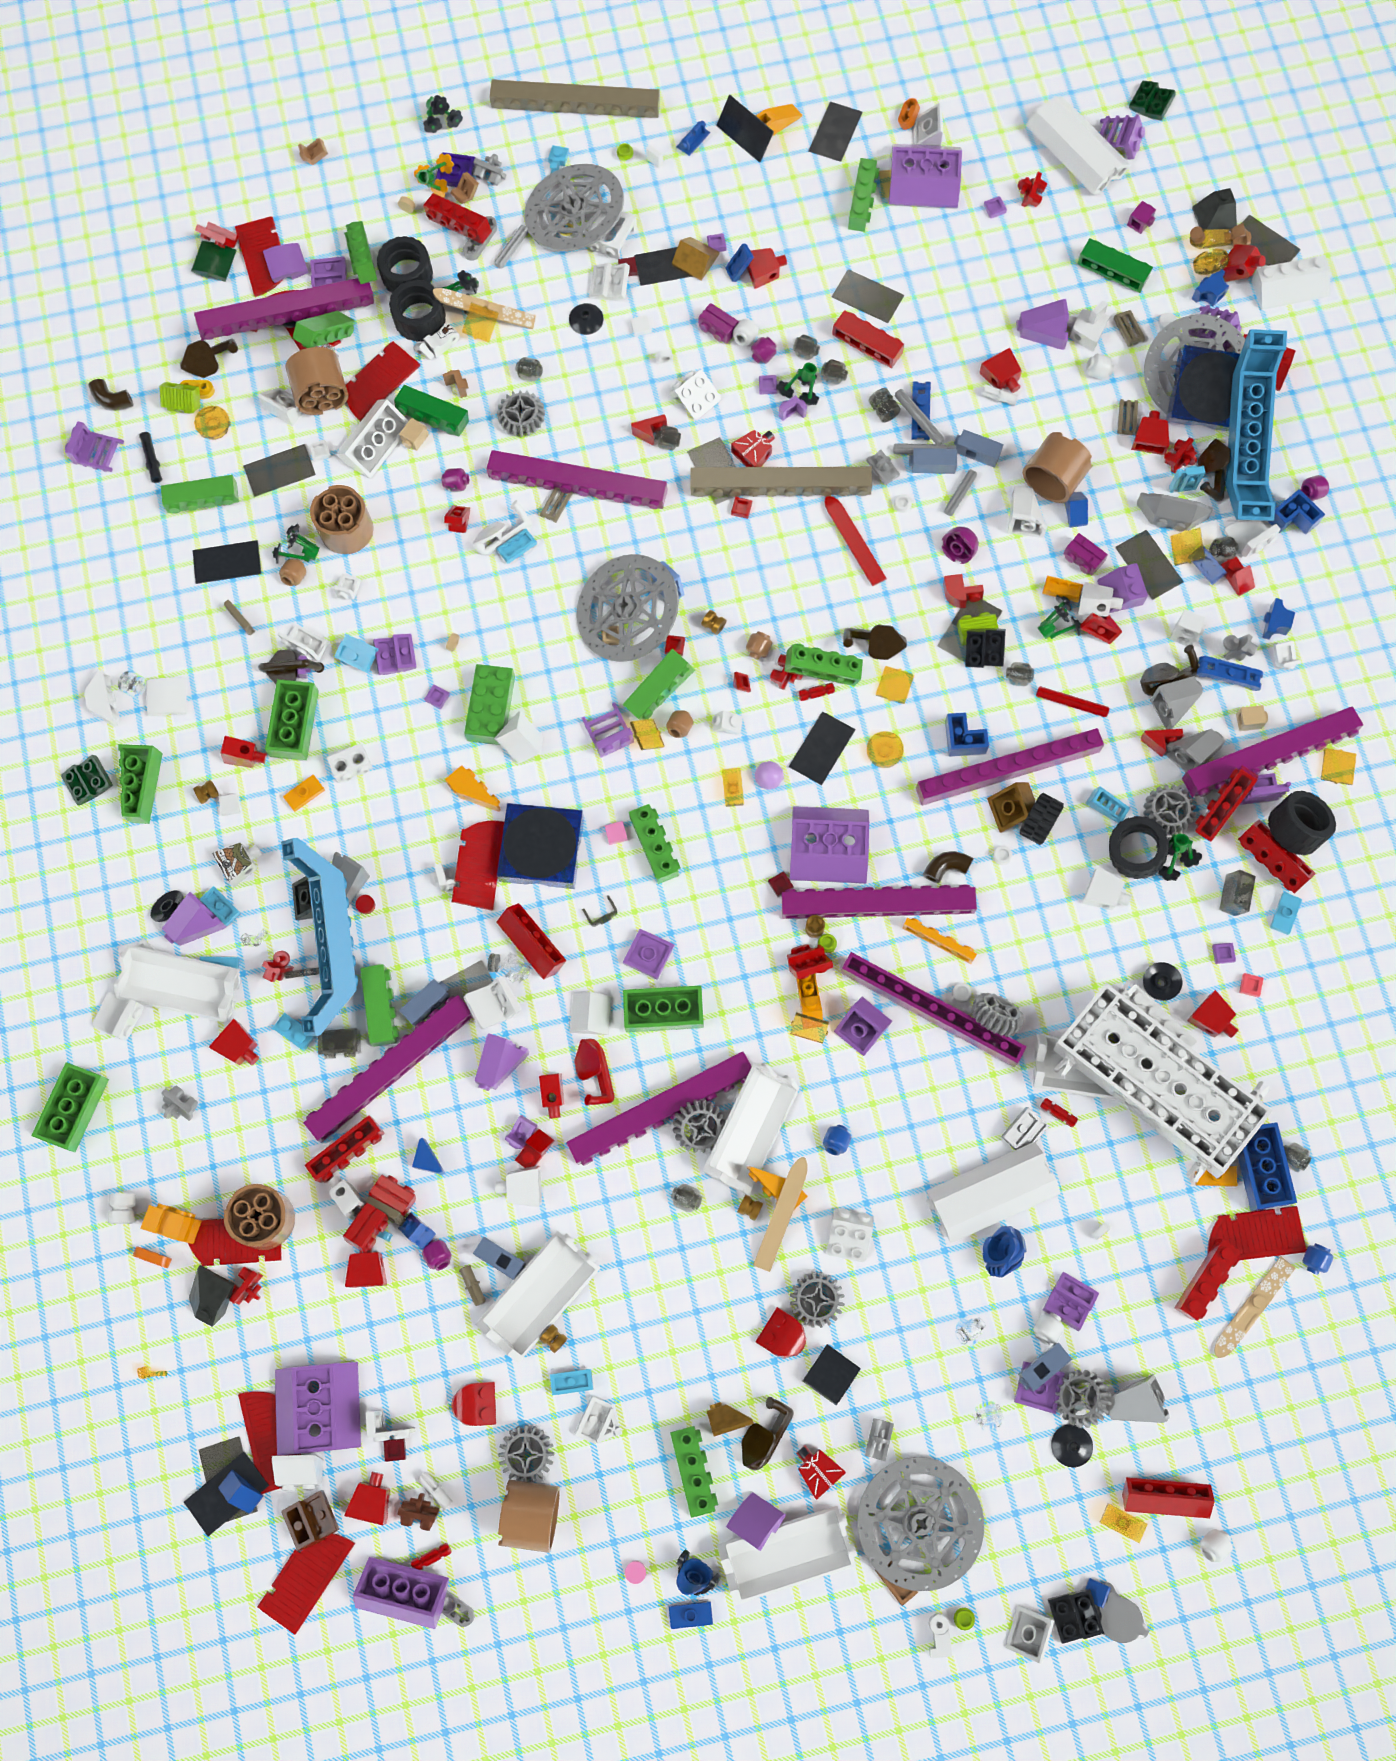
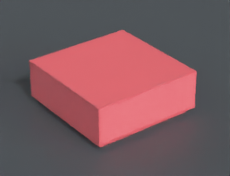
M1244 973L1239 993L1259 998L1264 978Z

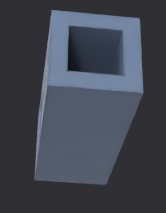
M963 429L961 435L957 434L954 441L957 454L994 468L1004 446L1000 442Z
M914 448L913 454L909 455V466H912V473L955 474L957 469V449Z
M433 979L399 1011L415 1027L450 997L446 992L449 988L442 981L438 983Z
M484 1236L473 1252L475 1256L512 1280L520 1274L527 1264Z
M1059 1342L1055 1343L1018 1373L1020 1377L1018 1381L1025 1390L1035 1391L1073 1359Z

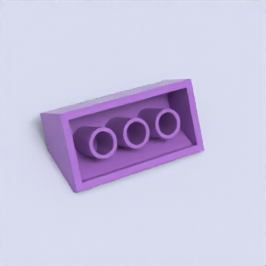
M369 1557L353 1594L354 1605L357 1609L436 1629L443 1611L449 1578Z

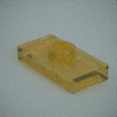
M741 768L722 769L725 807L744 806Z
M1107 1503L1099 1521L1104 1526L1139 1544L1148 1523Z

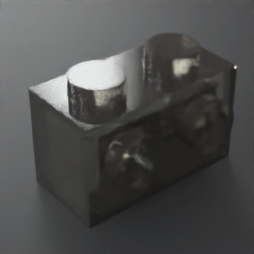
M1240 869L1226 874L1219 910L1233 916L1249 912L1256 876Z
M358 1028L324 1030L318 1036V1055L326 1060L336 1059L337 1055H344V1058H354L356 1054H361V1032Z

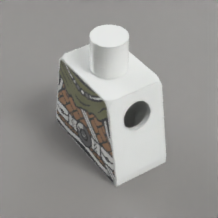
M238 842L214 851L212 855L227 882L234 888L257 870L253 859L262 855V852L257 844L247 850L242 842Z
M338 1175L334 1176L328 1182L332 1187L329 1194L342 1213L351 1220H354L365 1205V1200L352 1184L345 1179L341 1180Z

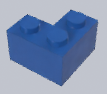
M1298 489L1275 509L1274 521L1267 522L1272 526L1277 524L1281 529L1279 533L1294 523L1306 535L1321 522L1325 513Z
M966 712L948 713L945 719L948 756L986 754L989 748L987 729L968 730Z

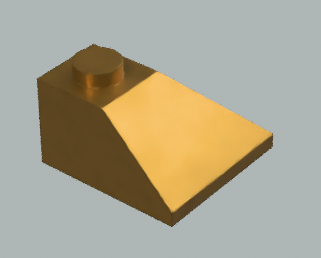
M1015 782L987 798L1000 833L1025 821L1035 804V797L1029 782Z
M721 1402L709 1405L710 1410L706 1411L714 1437L754 1424L751 1417L727 1404L722 1405Z

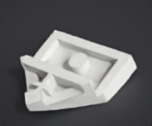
M591 1396L574 1435L593 1444H599L604 1440L621 1435L622 1431L612 1405L595 1396Z

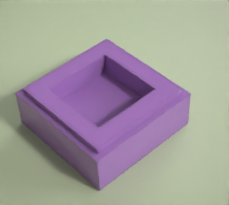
M1000 196L984 201V207L990 219L1006 214L1007 208Z
M724 233L707 235L709 247L719 252L727 251Z
M776 375L759 376V395L777 394Z
M433 684L424 700L441 710L449 698L450 692Z
M1233 943L1212 945L1215 965L1236 962Z

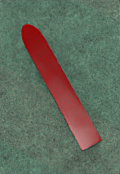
M834 496L825 497L824 503L828 514L872 587L887 580L842 503Z

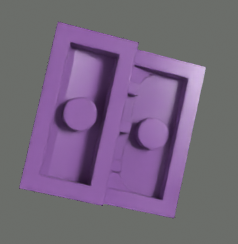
M299 243L282 244L263 251L274 283L290 276L294 280L309 273Z
M345 256L310 260L312 287L347 280Z
M411 633L393 634L392 638L373 640L374 647L379 649L375 654L378 676L406 672L417 668Z
M1063 1271L1042 1310L1048 1314L1054 1313L1062 1319L1061 1322L1079 1332L1089 1312L1092 1310L1099 1292Z
M752 1492L738 1507L726 1528L761 1551L771 1533H776L786 1514Z

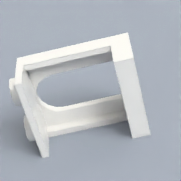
M622 211L616 223L617 226L621 227L616 237L609 242L600 239L588 246V248L595 252L598 251L606 254L610 258L620 259L619 251L630 231L635 232L637 228L636 216ZM602 213L596 219L591 230L602 222L607 213Z

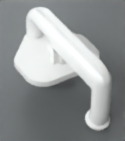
M515 500L510 508L517 512L522 521L503 535L501 532L507 526L500 521L494 522L483 529L472 542L480 554H496L499 546L525 528L528 531L532 528V522L518 500ZM494 537L497 538L496 541L486 548L482 544V542L491 540Z

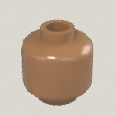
M288 559L279 570L280 579L287 586L299 585L307 573L304 563L298 559Z
M760 631L752 633L745 647L750 652L749 656L757 660L760 657H767L773 644L770 640L771 636Z
M685 710L674 711L666 723L668 733L674 738L686 737L694 724L693 718Z

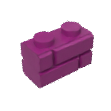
M709 303L698 317L699 327L703 332L711 333L717 341H723L726 344L732 339L733 330L739 323L737 319L712 303Z
M1081 533L1074 537L1063 553L1068 562L1077 564L1084 574H1090L1091 576L1103 565L1108 556L1106 552Z

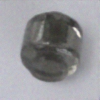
M801 334L794 341L793 351H795L797 357L811 360L814 356L818 355L820 346L817 345V338Z
M522 357L515 366L517 375L521 380L535 382L543 373V367L536 358Z
M829 359L827 362H824L821 375L825 382L839 385L842 380H846L848 370H846L845 363Z
M662 425L660 430H656L654 441H658L657 445L660 449L673 451L676 447H679L681 433H679L676 427Z
M1231 536L1216 538L1209 547L1211 555L1220 562L1235 558L1238 551V543Z
M1014 661L1006 669V678H1009V683L1013 686L1026 687L1029 683L1033 682L1034 668L1031 667L1030 663Z
M1296 1142L1291 1143L1289 1146L1285 1144L1284 1150L1289 1169L1294 1172L1305 1171L1312 1160L1310 1151Z
M685 1183L681 1184L678 1188L675 1187L671 1194L674 1207L686 1213H691L694 1210L697 1211L702 1202L699 1189Z

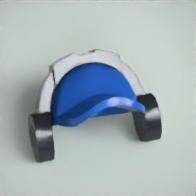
M685 1549L676 1562L679 1566L676 1578L678 1590L684 1595L694 1594L696 1596L705 1594L709 1590L713 1591L722 1576L718 1573L714 1575L713 1570L697 1558L688 1560L690 1552Z

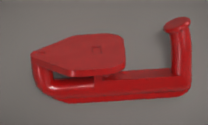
M581 1039L574 1060L577 1076L582 1081L597 1076L602 1095L592 1096L587 1094L584 1103L586 1106L612 1103L615 1095L605 1052L595 1039Z

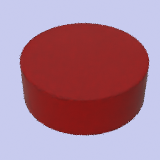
M361 895L357 898L355 906L361 914L367 915L375 910L376 903L370 895Z

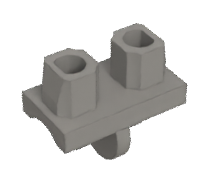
M493 153L491 157L486 156L485 161L478 158L474 159L473 163L476 165L474 175L477 178L484 179L486 172L491 173L488 181L498 186L501 179H506L507 174L503 173V169L499 168L502 166V162L498 161L499 156Z
M882 449L866 458L867 463L872 466L873 471L884 485L889 484L900 476L890 457L886 456Z
M1250 634L1237 638L1235 635L1226 636L1223 640V646L1229 652L1223 658L1226 660L1235 658L1238 661H1242L1246 655L1249 657L1253 656L1258 647L1251 642L1253 636Z
M177 1085L169 1091L165 1088L161 1092L164 1096L162 1100L165 1102L162 1105V1109L165 1110L164 1118L170 1119L173 1116L175 1119H178L180 1115L188 1121L193 1118V1112L198 1106L197 1100L190 1096L185 1102H182L180 1098L184 1095V1091Z
M873 1418L865 1456L886 1461L894 1423Z

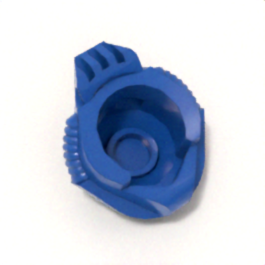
M1012 1226L1000 1227L992 1237H988L982 1247L983 1260L987 1263L985 1268L990 1276L1003 1278L1019 1268L1024 1260V1253L1027 1252L1024 1237L1019 1230Z

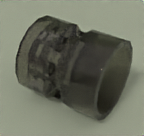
M888 388L877 390L868 399L869 404L876 411L882 423L894 419L901 411L897 402L893 400V396Z

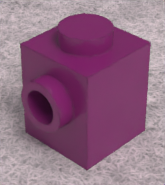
M1142 200L1130 214L1127 226L1142 234L1147 226L1151 227L1156 219L1154 215L1157 209Z

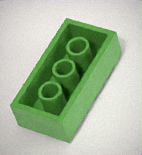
M476 664L464 731L467 741L500 745L494 738L508 723L516 677L513 668Z
M277 679L265 751L270 757L307 761L319 690L314 683Z
M701 985L623 990L624 1028L626 1033L704 1028Z
M65 1062L31 1136L76 1153L109 1079Z

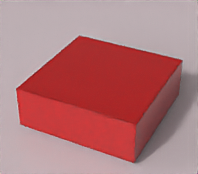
M735 496L731 515L748 519L753 500Z
M668 635L665 654H668L673 648L680 656H683L685 637Z

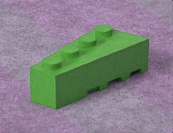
M672 648L622 705L641 722L648 720L653 712L696 670Z
M118 744V750L120 751L119 766L121 767L120 784L122 785V817L131 823L150 824L163 753L153 745Z

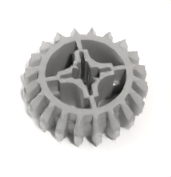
M519 390V393L515 394L512 391L511 396L506 394V399L501 398V404H498L497 417L499 424L508 434L513 432L515 437L517 434L523 437L525 433L530 436L531 431L536 433V428H541V423L545 420L544 404L539 397H536L534 392L529 394L528 390L525 393Z
M1165 785L1163 789L1159 786L1156 791L1152 790L1150 796L1146 797L1145 801L1147 803L1143 805V808L1146 810H1144L1143 815L1156 820L1158 824L1162 825L1166 833L1169 831L1171 836L1176 834V832L1178 834L1182 833L1183 829L1187 830L1189 825L1194 822L1192 818L1196 816V813L1193 812L1196 806L1191 805L1194 800L1193 798H1187L1189 792L1182 793L1183 788L1177 791L1175 785L1171 789L1168 785ZM1157 800H1160L1161 809L1156 812L1155 804ZM1182 808L1183 819L1180 821L1178 819V811Z
M987 992L978 995L973 1002L972 1016L976 1018V1022L981 1023V1026H984L994 1034L998 1033L1000 1036L1005 1035L1006 1037L1014 1036L1022 1028L1024 1022L1023 1013L1019 1010V1007H1016L1008 999L997 996L995 993Z
M694 1100V1105L692 1106L687 1102L688 1108L680 1107L682 1114L676 1113L675 1117L678 1120H673V1125L676 1127L672 1130L676 1134V1141H680V1146H685L687 1151L693 1148L694 1153H697L698 1149H701V1152L704 1153L707 1147L712 1151L711 1145H715L726 1123V1120L723 1119V1112H719L720 1108L718 1106L714 1107L711 1101L706 1105L705 1100H702L701 1104ZM700 1113L697 1117H691L695 1114ZM709 1116H712L715 1120L714 1129L708 1125ZM685 1123L691 1128L690 1137L684 1133ZM698 1124H699V1126H700V1124L703 1125L702 1128H700V1127H699V1129L696 1128V1126H697Z
M811 1272L812 1279H809L808 1275L804 1274L805 1282L803 1283L801 1279H798L797 1282L801 1286L793 1285L792 1287L793 1290L797 1291V1294L790 1293V1297L796 1298V1301H791L790 1305H797V1308L792 1310L793 1314L798 1311L800 1312L797 1320L802 1319V1317L806 1318L803 1323L804 1325H807L809 1320L812 1321V1328H815L816 1322H819V1327L823 1328V1321H826V1324L830 1326L829 1318L831 1317L834 1321H837L838 1318L834 1313L842 1314V1311L837 1309V1307L845 1306V1303L839 1302V1299L844 1298L845 1295H838L837 1293L842 1290V1287L835 1288L834 1285L838 1281L835 1279L830 1283L831 1275L829 1274L826 1276V1279H822L823 1272L819 1273V1278H816L815 1272ZM817 1283L813 1294H801L808 1284ZM823 1284L832 1291L834 1300L823 1295ZM819 1289L820 1299H823L824 1301L828 1302H822V1304L819 1303V1306H817L815 1311V1302L812 1301V1299H807L806 1297H815V1294L818 1293ZM800 1300L809 1302L812 1305V1316L803 1310ZM822 1305L833 1306L826 1316L818 1317V1312Z
M1076 1370L1075 1375L1072 1372L1068 1373L1069 1379L1064 1377L1062 1378L1064 1384L1057 1385L1061 1389L1060 1392L1055 1393L1057 1396H1060L1055 1401L1060 1406L1057 1409L1058 1412L1063 1413L1062 1418L1066 1421L1068 1420L1070 1425L1076 1424L1078 1428H1082L1083 1425L1086 1428H1090L1091 1423L1095 1426L1098 1425L1097 1419L1104 1420L1103 1412L1109 1413V1410L1105 1409L1106 1405H1112L1107 1400V1398L1112 1396L1111 1393L1106 1392L1109 1386L1103 1384L1104 1379L1098 1377V1374L1094 1372L1090 1374L1088 1370H1084L1083 1373L1080 1370ZM1081 1383H1090L1088 1387L1085 1386L1082 1389L1076 1387ZM1081 1395H1084V1398H1085L1084 1401H1085L1086 1403L1081 1402V1401H1083V1400H1081V1398H1082ZM1097 1395L1096 1403L1094 1404V1397ZM1084 1408L1090 1410L1087 1414L1076 1415L1078 1411L1081 1412Z
M525 1425L524 1432H522V1428L518 1426L516 1427L517 1434L513 1430L509 1431L511 1439L507 1436L503 1438L507 1445L500 1444L499 1448L505 1450V1452L498 1453V1457L505 1458V1460L499 1462V1465H507L503 1469V1473L510 1470L509 1479L517 1475L516 1480L521 1481V1478L524 1477L523 1481L529 1482V1477H531V1481L535 1483L537 1481L536 1474L542 1479L544 1475L541 1471L543 1470L547 1473L550 1471L545 1465H552L554 1462L548 1459V1456L555 1455V1452H548V1449L554 1447L553 1443L546 1444V1441L550 1439L549 1436H546L544 1439L541 1437L544 1434V1430L536 1434V1426H533L531 1432H529V1425ZM523 1437L522 1448L519 1451H510L513 1443L518 1438ZM530 1437L540 1443L543 1451L534 1450L531 1447ZM526 1449H529V1451H531V1454L537 1455H532L528 1457L526 1461L524 1459L525 1457L516 1454H520L524 1452ZM511 1458L521 1461L523 1472L515 1468ZM543 1458L540 1466L535 1471L529 1472L532 1459Z

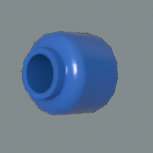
M843 1125L830 1126L824 1136L823 1146L829 1154L839 1156L847 1151L852 1136Z
M1317 1243L1314 1246L1309 1245L1302 1259L1303 1264L1308 1266L1307 1271L1319 1275L1320 1272L1327 1273L1334 1259V1256L1330 1253L1331 1249Z

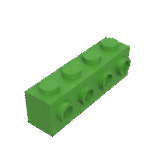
M860 158L848 230L865 232L866 224L870 223L871 212H869V208H873L874 197H872V193L875 194L877 183L874 181L878 179L880 168H877V160Z
M363 221L345 224L347 232H344L354 275H358L360 284L377 280Z
M334 311L297 321L293 339L300 342L305 348L342 340L352 335L355 320L339 311Z
M232 474L161 485L162 505L167 513L176 514L180 511H195L198 508H213L218 505H232L239 502L238 486Z
M799 643L792 644L786 652V672L855 686L861 681L863 659H859L854 655L845 656L836 651H822L821 648L804 647L803 644Z
M649 803L629 811V818L657 883L661 884L678 877V870L681 867L677 858L673 859L671 855L674 851L671 843L665 841L664 836L666 832L663 825L659 826L656 820L659 819L656 809H652Z
M384 964L362 967L360 971L370 1044L373 1047L397 1043L396 1037H399L398 1026L394 1025V1018L397 1015L396 1009L392 1007L391 1002L394 999L393 989L389 987V981L392 980L390 969H387Z
M694 1425L670 1432L691 1518L716 1512L715 1506L719 1504L716 1492L711 1493L710 1485L713 1484L711 1472H706L704 1464L708 1463L705 1450L701 1451L699 1442L703 1441L700 1429L696 1430Z

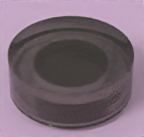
M491 953L488 958L487 968L489 972L497 973L500 967V954Z

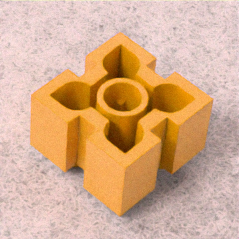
M158 1203L157 1207L148 1206L140 1229L173 1240L193 1244L202 1221L195 1219L196 1214Z

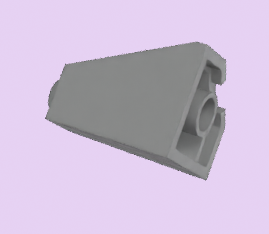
M1193 676L1164 684L1157 688L1150 701L1165 729H1173L1200 698L1203 693V687Z
M1211 728L1169 743L1166 746L1164 755L1186 773L1190 769L1206 764L1222 748L1226 740L1219 732Z
M335 852L332 865L343 872V876L346 878L347 888L345 893L350 905L370 878V875L356 861L346 855L341 857L339 852Z
M1155 1374L1111 1393L1112 1396L1107 1398L1112 1405H1106L1105 1409L1109 1410V1413L1106 1415H1109L1111 1420L1165 1423L1170 1418L1168 1409L1163 1408L1165 1396Z

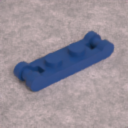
M913 381L912 401L930 420L931 381H925V383ZM918 390H924V394H918ZM912 417L911 440H917V438L930 440L925 431H918V429L922 428Z
M1209 656L1199 657L1198 663L1200 668L1197 669L1198 677H1208L1250 688L1252 691L1261 690L1262 683H1260V679L1263 678L1262 670ZM1207 666H1212V670L1207 669Z

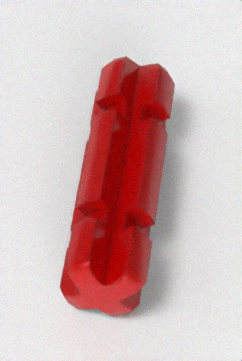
M827 683L825 684L826 686L811 687L807 691L806 689L800 690L798 693L800 701H805L808 698L813 699L825 696L826 693L828 695L835 693L834 684Z
M1048 1098L1042 1101L1040 1107L1046 1112L1047 1110L1050 1111L1049 1114L1062 1122L1065 1121V1124L1073 1128L1078 1121L1077 1117L1072 1114L1069 1115L1068 1111L1056 1103L1052 1104L1053 1101Z
M444 1543L439 1548H434L421 1555V1558L413 1559L411 1561L412 1568L421 1570L423 1566L427 1567L442 1559V1556L450 1555L452 1551L449 1544Z

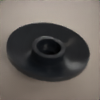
M591 303L579 304L569 314L570 327L581 335L593 334L603 325L604 317L601 309Z
M173 890L162 895L151 908V918L155 922L168 920L184 899L183 894L178 890Z
M1154 963L1146 969L1143 975L1144 989L1156 1000H1171L1182 989V976L1179 970L1169 963ZM1158 980H1162L1164 986H1160Z
M1066 1424L1058 1428L1053 1434L1051 1449L1059 1463L1067 1467L1076 1468L1086 1464L1091 1458L1093 1441L1090 1434L1083 1427L1078 1428L1076 1425ZM1072 1442L1077 1444L1076 1450L1070 1448Z

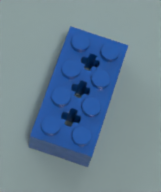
M1278 1122L1262 1124L1237 1156L1250 1211L1298 1203ZM1257 1145H1261L1262 1149L1259 1150ZM1262 1165H1266L1267 1169L1264 1170ZM1266 1185H1271V1190L1267 1189Z

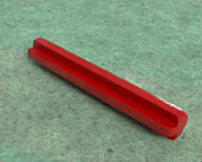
M1039 686L1036 692L1037 697L1095 715L1107 717L1110 708L1108 706Z

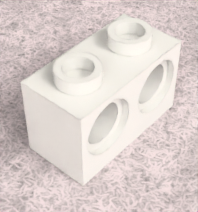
M1184 609L1175 624L1169 640L1184 646L1192 645L1194 642L1197 643L1206 628L1204 624L1206 617Z
M362 743L327 757L338 783L348 782L352 777L364 775L373 769ZM364 758L361 763L356 764L357 759ZM346 766L343 771H338L339 767Z

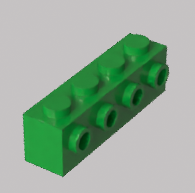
M1091 238L1088 239L1080 253L1077 263L1079 266L1138 293H1141L1153 269V266H1150L1148 263L1137 260L1131 255H1126L1113 247L1104 245L1100 241Z
M405 384L394 399L395 408L402 415L414 418L418 422L426 423L433 428L446 431L450 435L460 437L469 422L468 410Z

